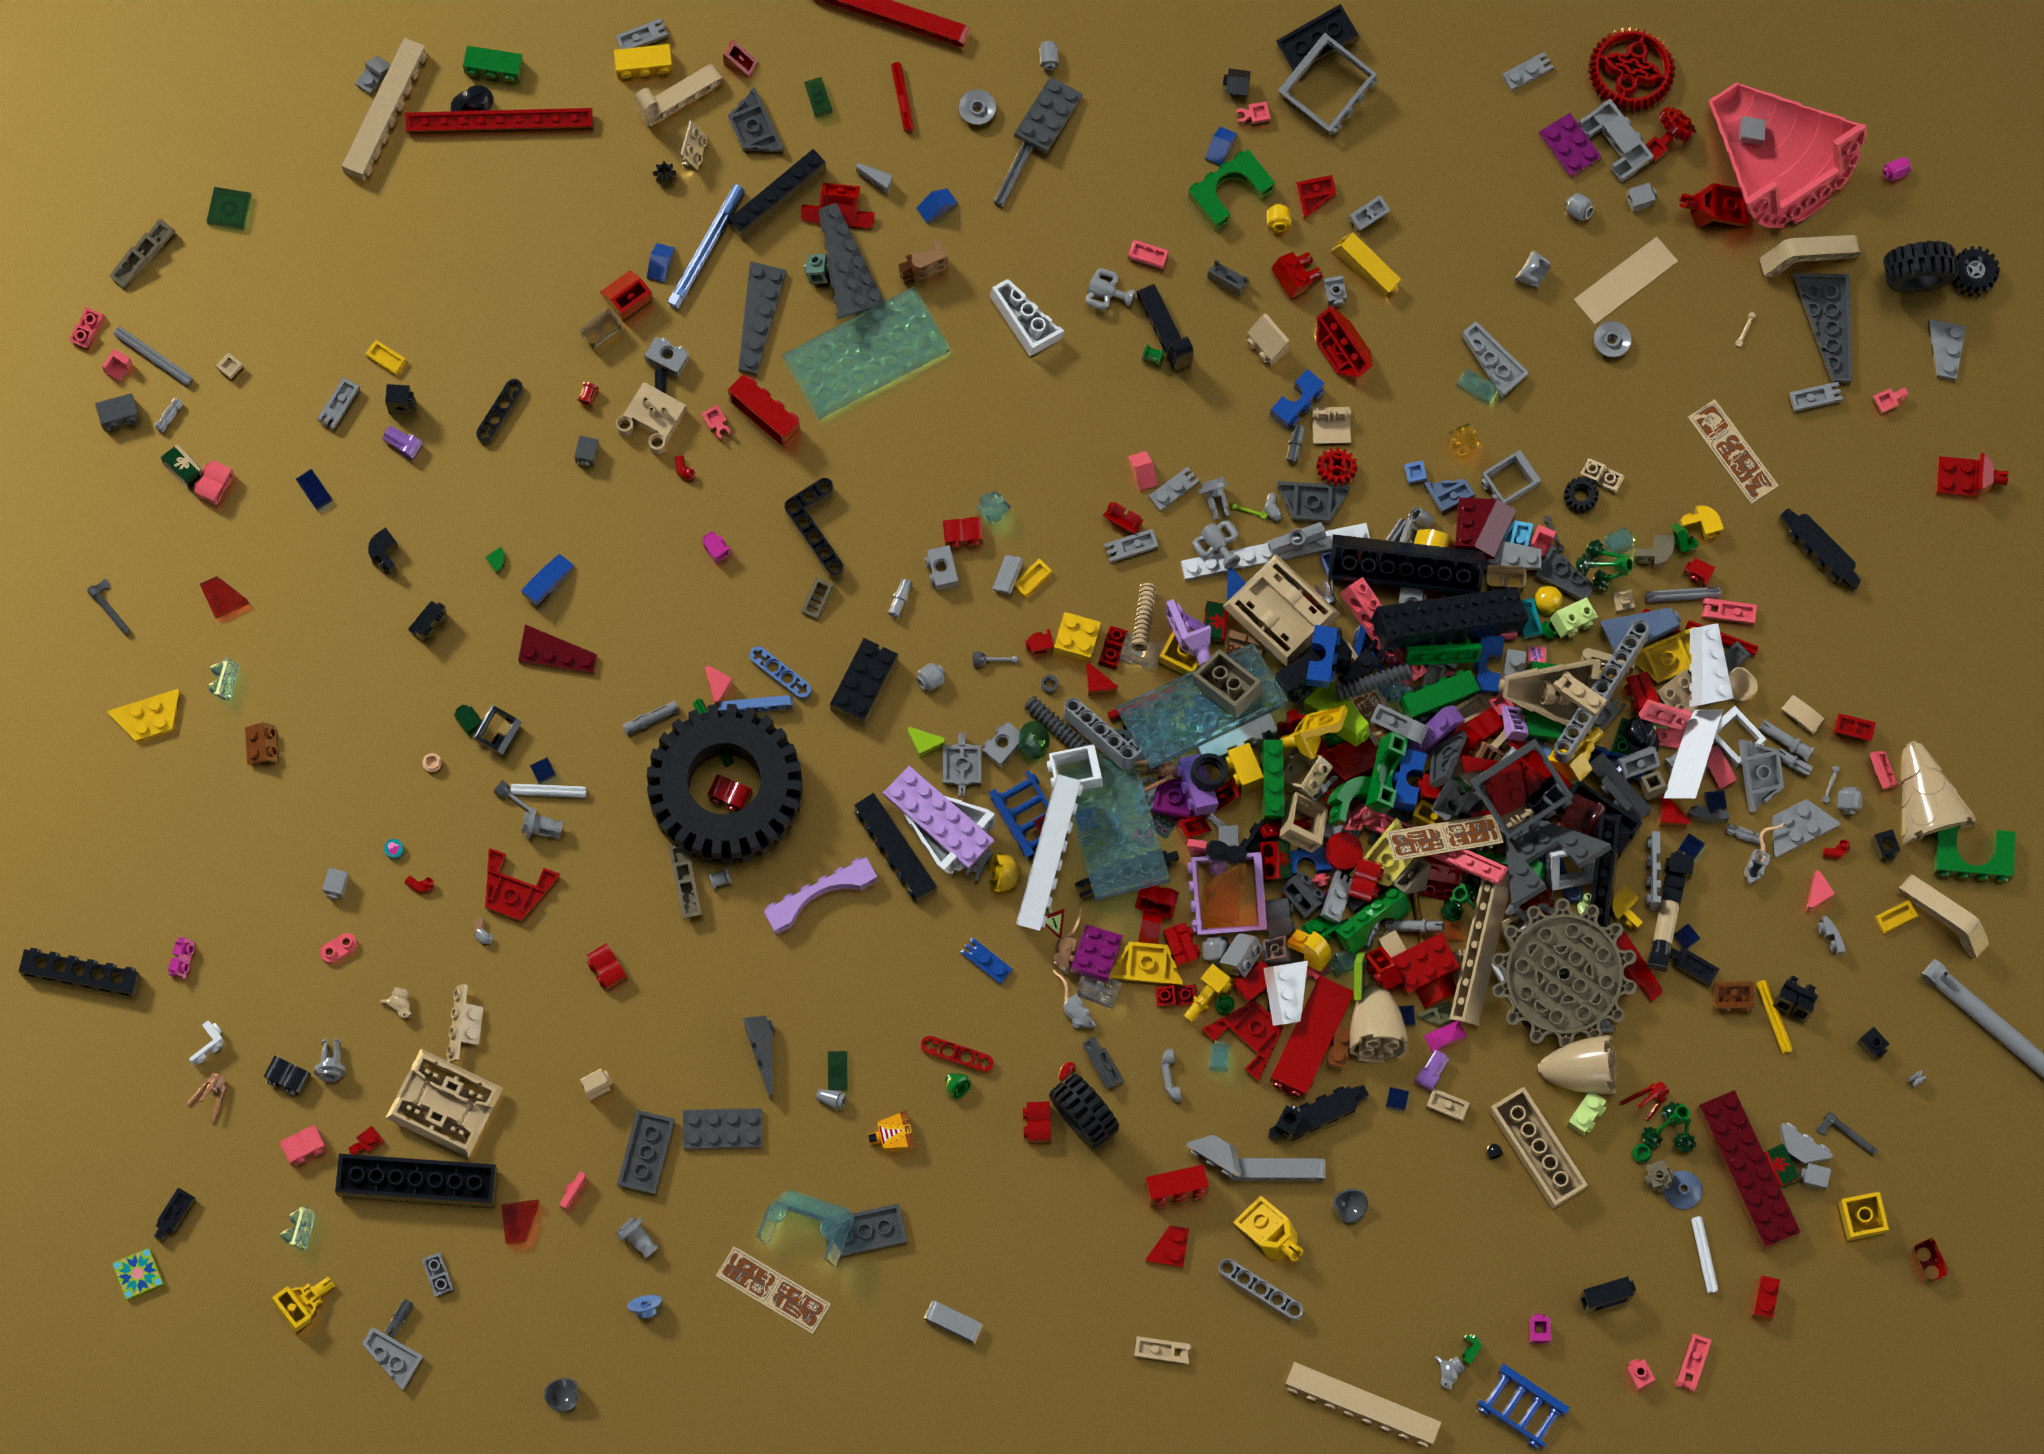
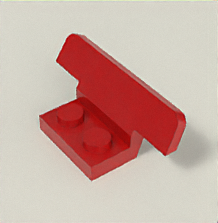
M823 182L819 206L804 204L801 206V218L804 221L820 223L819 210L822 207L837 203L847 226L870 228L873 225L875 212L857 211L860 186Z
M1510 740L1508 742L1510 747L1513 746L1517 750L1527 744L1525 741ZM1535 750L1513 763L1521 765L1524 789L1530 796L1552 775ZM1556 770L1569 789L1571 782Z
M1622 932L1616 941L1617 947L1623 951L1632 950L1636 953V961L1625 967L1624 976L1628 980L1634 981L1637 984V988L1642 986L1651 1001H1653L1662 994L1663 989L1651 970L1647 968V964L1628 935Z

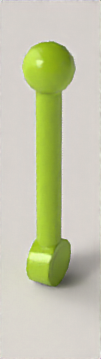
M1234 502L1229 505L1232 510L1238 509L1258 515L1263 520L1268 516L1265 511L1257 512L1238 506Z

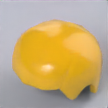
M1540 587L1534 596L1537 612L1542 616L1550 617L1562 608L1563 597L1556 587Z

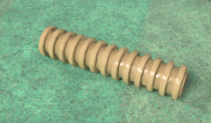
M1152 583L1141 584L1131 644V647L1139 652L1146 651L1149 644L1157 590L1156 586Z

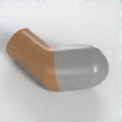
M475 918L474 937L482 944H491L493 936L484 930V919Z

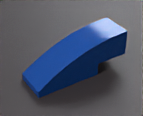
M561 554L557 555L521 590L522 595L538 606L548 593L551 594L572 570L574 565Z

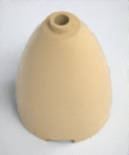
M1373 981L1365 986L1362 1000H1357L1352 1014L1349 1039L1350 1054H1354L1357 1056V1060L1362 1062L1384 1063L1386 1058L1395 1056L1396 1058H1401L1408 1051V1039L1404 1020L1396 1001L1388 990L1385 991L1381 984L1377 985Z
M1612 1036L1586 1038L1567 1044L1562 1048L1560 1047L1543 1058L1541 1063L1538 1064L1539 1075H1542L1543 1079L1554 1085L1572 1091L1615 1094L1617 1087L1613 1085V1081H1616L1617 1060L1615 1048L1610 1045V1042L1613 1041Z

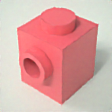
M1637 1358L1628 1363L1629 1367L1626 1368L1625 1372L1635 1391L1655 1382V1378L1645 1359L1639 1361Z

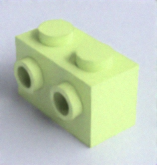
M1586 597L1556 611L1550 620L1562 638L1567 635L1572 637L1582 628L1584 630L1589 629L1594 625L1593 622L1598 616Z
M1588 1092L1567 1126L1582 1137L1586 1131L1590 1133L1596 1124L1593 1122L1596 1116L1601 1117L1606 1110L1604 1106L1606 1100L1596 1093Z

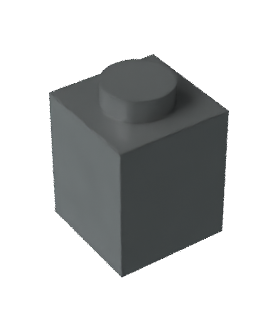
M579 436L574 456L575 462L582 467L595 465L599 449L598 439Z

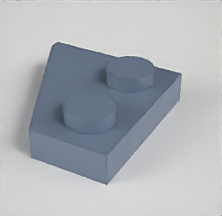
M1466 479L1455 481L1442 480V482L1438 483L1424 482L1426 490L1442 514L1459 505V498H1475V493Z

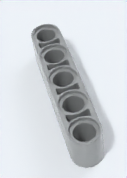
M1238 1158L1241 1175L1238 1177L1233 1174L1230 1177V1180L1323 1181L1326 1180V1160L1319 1158Z
M1224 1259L1220 1262L1218 1273L1223 1279L1287 1320L1296 1322L1301 1318L1303 1307L1298 1301L1235 1261ZM1230 1265L1233 1271L1231 1273H1224L1222 1267ZM1241 1275H1245L1249 1278V1282L1242 1284L1238 1278ZM1263 1286L1266 1289V1293L1262 1295L1257 1294L1255 1288ZM1278 1296L1282 1299L1283 1303L1275 1305L1272 1302V1298ZM1296 1307L1299 1310V1314L1292 1316L1289 1314V1308Z

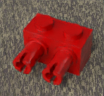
M1294 252L1279 257L1271 267L1272 272L1290 299L1305 293L1313 281L1323 277V273L1318 267L1308 272L1304 269L1303 266L1313 262L1309 252L1300 256H1296Z

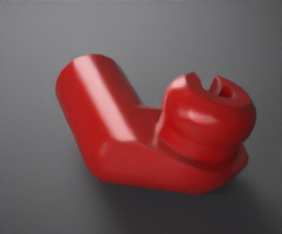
M675 456L676 473L685 480L693 479L695 470L685 466L684 456Z
M1841 840L1834 849L1824 847L1823 857L1842 858L1850 850L1849 841Z
M408 876L404 882L417 893L430 891L434 887V881L430 877L417 881L412 876Z
M1065 1062L1062 1065L1058 1075L1060 1082L1075 1071L1076 1066L1073 1062Z

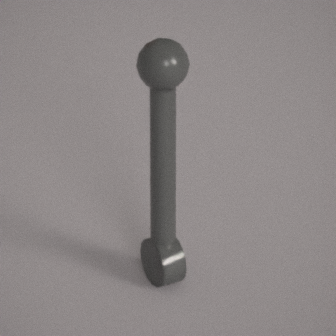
M1546 516L1544 523L1548 524L1549 529L1555 531L1551 524L1552 518ZM1555 534L1554 540L1557 544V550L1562 552L1564 546L1560 544Z

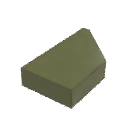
M1450 1001L1417 1014V1018L1439 1027L1455 1021L1449 1019L1452 1010Z

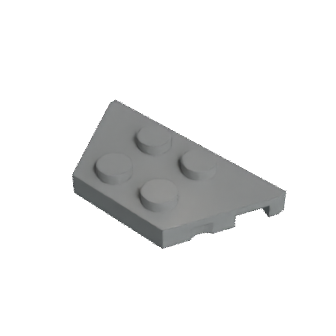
M1738 739L1749 812H1755L1756 808L1763 802L1769 801L1775 793L1780 792L1784 788L1780 753L1777 749Z
M1805 799L1772 816V827L1784 823L1782 827L1773 830V856L1777 858L1839 827L1841 824L1815 804Z

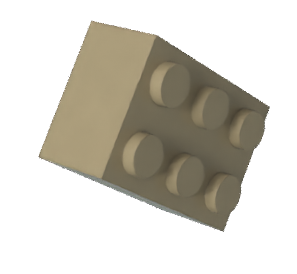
M1220 649L1193 673L1195 687L1235 718H1238L1263 694L1261 681Z

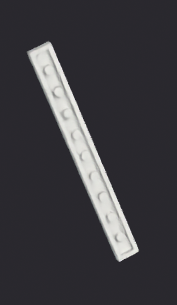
M1367 523L1325 531L1327 536L1325 539L1306 545L1301 550H1292L1281 554L1279 557L1284 561L1331 551L1333 534L1370 538ZM1300 537L1292 538L1296 543L1302 541ZM1267 543L1229 551L1230 554H1237L1241 558L1240 562L1233 567L1234 571L1264 565L1273 557ZM1221 553L1212 554L1208 558L1197 557L1181 561L1185 581L1228 572V569H1225L1223 566L1225 558Z

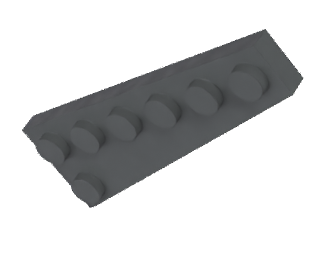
M750 262L738 368L740 372L756 376L758 374L787 273L784 269Z

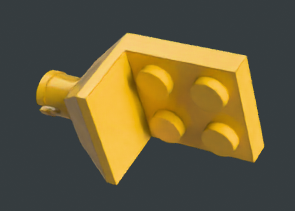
M1346 705L1307 714L1297 725L1293 734L1281 736L1283 749L1287 751L1298 748L1300 753L1310 759H1314L1321 741L1320 736L1329 732L1336 733L1342 729L1348 713Z
M1262 1196L1256 1199L1233 1222L1240 1231L1261 1247L1269 1261L1283 1258L1285 1255L1292 1261H1297L1298 1258L1294 1253L1299 1257L1303 1254V1249L1296 1245L1298 1233L1289 1218Z

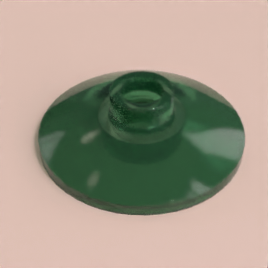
M1038 721L1025 723L1019 733L1020 748L1028 758H1042L1049 748L1050 739L1048 731Z

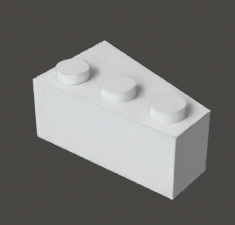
M1308 961L1263 968L1273 1026L1301 1021Z

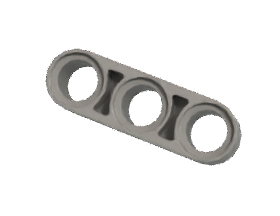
M936 1301L931 1302L923 1318L927 1322L971 1343L976 1342L984 1326L980 1322Z

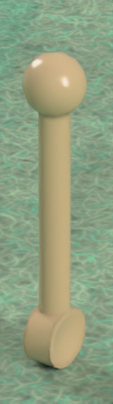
M1754 312L1749 313V319L1740 338L1735 342L1736 347L1743 345L1742 340L1752 319L1756 317Z

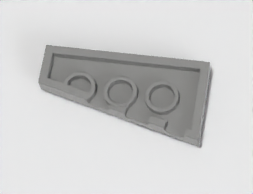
M1476 321L1463 331L1462 337L1501 397L1505 396L1528 376L1529 372Z
M1652 831L1650 837H1647V849H1650V856H1647L1646 867H1650V875H1646V886H1649V893H1646V905H1649V911H1657L1661 904V896H1659L1661 880H1658L1661 871V863L1658 861V858H1660V832Z

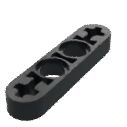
M511 379L506 383L477 429L476 436L481 444H489L493 441L522 395L523 385L518 379ZM517 385L519 390L513 391L512 397L514 399L509 396L512 391L511 386ZM506 399L510 401V405L507 408L500 407L499 403L501 400ZM493 415L500 417V421L496 424L490 422V417ZM487 424L489 427H491L488 431L489 437L485 436L483 439L481 433H486V431L488 430V427L486 426Z

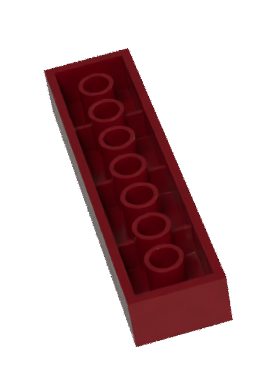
M1733 1090L1700 1104L1696 1110L1761 1250L1765 1251L1797 1237L1801 1231L1736 1091Z

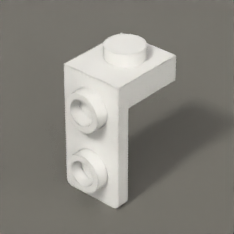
M208 1020L202 1024L213 1041L189 1058L192 1065L196 1063L198 1065L207 1059L206 1056L211 1052L215 1053L222 1048L224 1040L219 1035L222 1031L216 1023L211 1024Z

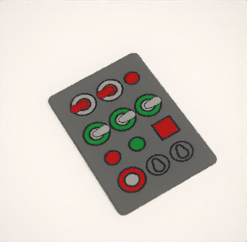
M1155 813L1147 826L1162 837L1167 838L1180 818Z

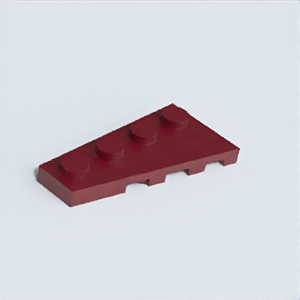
M525 624L518 658L519 663L594 674L597 654Z

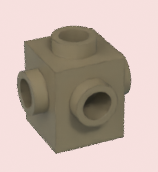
M1665 1160L1646 1165L1647 1175L1644 1177L1647 1186L1652 1187L1653 1191L1658 1190V1192L1668 1190L1669 1186L1672 1185L1674 1175L1671 1167L1667 1168Z

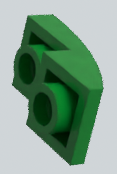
M1621 718L1611 748L1612 752L1626 755L1631 753L1624 734V727L1629 719Z

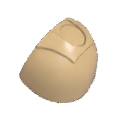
M1736 667L1729 673L1733 700L1746 701L1757 692L1758 683L1747 669Z

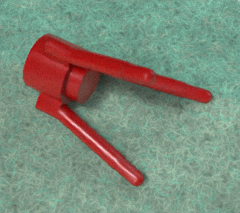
M1659 1081L1622 1100L1619 1104L1623 1105L1649 1092L1650 1096L1638 1105V1108H1642L1652 1099L1654 1101L1659 1100L1646 1118V1121H1649L1661 1104L1667 1100L1666 1095L1670 1092L1667 1086Z

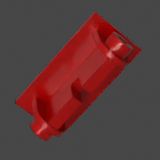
M1110 502L1103 517L1109 522L1123 527L1126 531L1136 534L1142 527L1144 519L1130 510L1125 515V507L1116 502Z

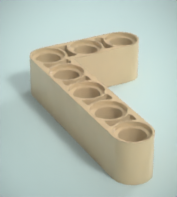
M709 64L655 97L649 88L641 89L634 96L636 110L646 126H652L716 88L724 79L714 64Z
M1856 235L1790 238L1779 243L1760 257L1759 260L1764 277H1773L1795 262L1852 259L1861 255V250Z
M1911 874L1898 888L1900 894L1907 900H1910V902L1957 932L1963 949L1971 957L1976 959L1989 945L1982 923L1975 915Z

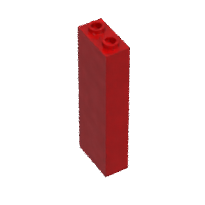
M1321 975L1319 976L1301 1013V1021L1297 1022L1270 1078L1272 1086L1280 1090L1285 1088L1296 1098L1306 1097L1333 1041L1335 1032L1339 1028L1354 997L1353 990Z

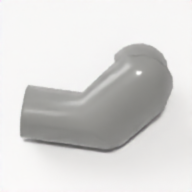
M1269 493L1264 509L1271 519L1279 521L1282 518V514L1275 504L1277 495Z

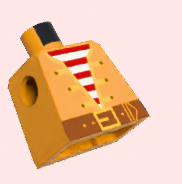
M907 1110L877 1122L879 1131L868 1134L870 1145L882 1143L883 1152L915 1150Z

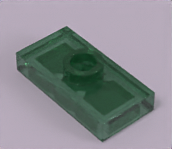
M822 77L805 81L804 86L814 116L819 117L832 113L833 110Z
M828 1051V1090L848 1091L847 1051Z

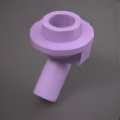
M1215 862L1209 865L1210 874L1215 875L1218 889L1225 887L1223 874L1227 873L1228 866L1224 862Z

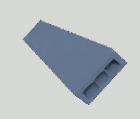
M1670 607L1603 620L1600 623L1615 651L1636 620H1644L1649 625V636L1644 644L1645 646L1679 629L1680 625L1678 622L1681 619L1677 611L1673 612ZM1637 630L1636 632H1637V633H1643L1644 631H1642V630ZM1627 645L1628 648L1635 647L1633 645Z

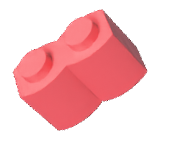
M211 460L209 464L207 463L204 466L202 472L204 475L200 480L196 481L193 489L195 490L196 497L217 505L231 482L234 472L231 468Z
M315 1125L279 1142L290 1165L295 1164V1166L305 1163V1159L309 1156L317 1157L323 1154V1150L326 1149L325 1143Z

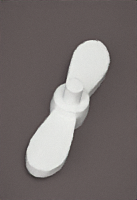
M1214 813L1205 814L1207 820L1212 821L1217 829L1218 826H1225V823L1215 817Z

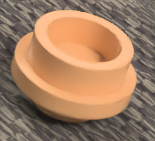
M430 753L423 758L422 764L426 771L436 772L441 768L442 760L439 755Z

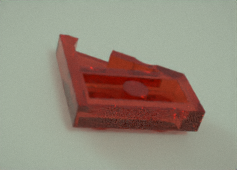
M218 576L200 583L215 619L249 604L244 596Z
M539 1199L501 1204L506 1244L526 1242L539 1206Z

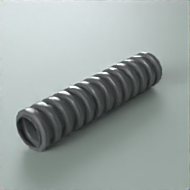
M1405 662L1403 666L1399 664L1397 668L1393 666L1391 670L1387 668V671L1382 670L1381 673L1376 672L1375 675L1370 674L1369 677L1364 676L1363 679L1360 677L1357 681L1354 679L1351 683L1348 681L1347 684L1336 685L1335 690L1339 701L1343 702V699L1349 700V697L1355 698V695L1361 696V693L1366 694L1367 691L1372 692L1373 689L1376 691L1379 687L1382 689L1385 685L1388 687L1389 684L1400 683V680L1406 681V678L1412 679V672L1409 664Z
M1033 696L1025 704L1024 709L1029 710L1030 714L1033 713V717H1037L1039 722L1042 721V725H1046L1048 730L1051 729V733H1055L1057 738L1060 737V741H1064L1065 745H1069V749L1091 745L1086 743L1085 739L1082 740V736H1078L1076 731L1073 732V728H1069L1067 723L1064 724L1063 719L1060 720L1058 715L1055 716V712H1051L1050 708H1046V704H1042L1041 700H1037V696Z

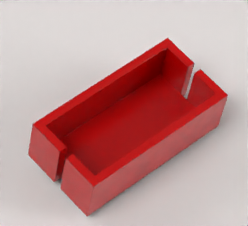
M742 374L728 389L729 402L784 449L801 434L798 416L793 412L789 413L786 411L784 404L779 400L775 401L772 399L769 391L758 387L757 382L751 376L747 377Z

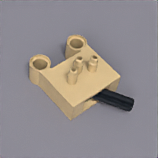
M658 368L655 370V388L643 382L625 413L616 421L617 432L622 437H629L633 434V423L652 433L653 435L649 438V448L655 455H661L666 451V444L687 412L685 404L666 394V369ZM624 423L630 425L627 429H621L620 426ZM659 441L662 442V445L654 447L653 443Z

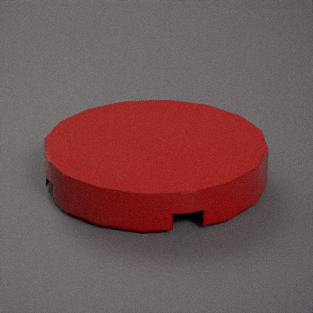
M1346 832L1336 833L1331 836L1324 847L1326 861L1331 867L1341 871L1353 869L1357 866L1358 859L1363 856L1361 842L1356 836Z

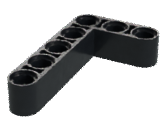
M1155 284L1136 291L1139 302L1163 350H1165L1164 353L1172 369L1177 371L1191 365L1194 352L1193 346L1187 336L1181 338Z
M822 478L789 498L785 502L784 508L787 518L826 575L832 580H839L844 573L843 564L808 514L809 511L833 496L834 488L832 481L828 478ZM822 486H828L830 488L827 492H823L820 490ZM806 496H812L814 497V500L811 502H807L804 500V498ZM791 506L798 507V510L795 512H791L788 509ZM801 521L809 523L806 527L799 526ZM812 536H817L819 540L817 542H811L809 538ZM823 551L829 553L827 557H821L819 554ZM837 566L840 570L833 573L830 571V568Z

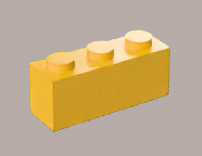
M670 44L614 50L617 77L627 79L636 75L646 77L655 73L665 75L673 72Z

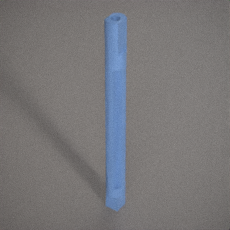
M734 184L670 296L668 303L671 307L679 309L745 191L741 186Z

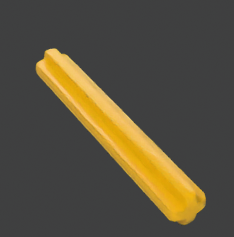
M1761 980L1757 982L1756 986L1783 1054L1789 1053L1793 1050L1778 1009L1772 1006L1774 998L1766 980Z

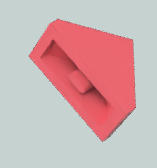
M1143 451L1128 456L1139 491L1157 487L1153 462L1148 453Z
M708 665L705 666V671L714 704L718 706V703L722 702L733 682L731 677Z
M1818 870L1813 874L1806 908L1807 912H1811L1832 899L1835 895L1822 873Z

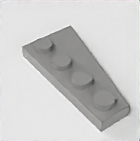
M1503 541L1495 558L1485 559L1484 571L1488 569H1522V567L1488 568V565L1523 566L1526 570H1542V550Z

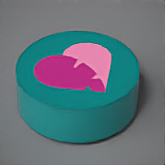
M390 839L384 845V852L387 857L397 859L402 856L404 847L398 839Z

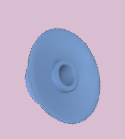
M657 1295L641 1296L631 1300L627 1308L632 1312H637L639 1318H648L656 1314V1308L660 1306L662 1298Z

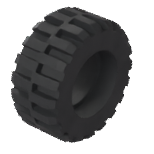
M1921 241L1906 244L1905 246H1899L1896 249L1890 250L1883 259L1887 286L1897 292H1920L1934 288L1937 289L1952 283L1958 276L1955 249L1948 242Z
M1078 1074L1068 1075L1050 1091L1049 1097L1054 1107L1071 1129L1088 1146L1099 1148L1118 1132L1120 1125L1112 1111L1095 1090Z

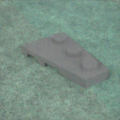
M1929 319L1928 326L1931 333L1930 338L1934 352L1936 376L1956 381L1966 326Z
M374 1327L370 1329L362 1343L367 1351L404 1391L422 1361L423 1356Z

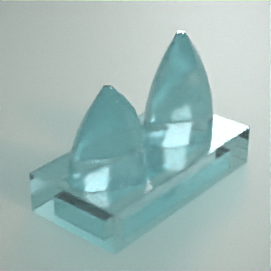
M1467 368L1456 385L1490 404L1497 392L1492 382Z
M224 658L223 662L212 665L210 670L218 676V680L208 685L210 692L222 700L229 701L240 665L230 658Z
M300 1206L299 1210L288 1215L295 1226L280 1233L282 1239L298 1249L306 1250L316 1212L307 1207Z

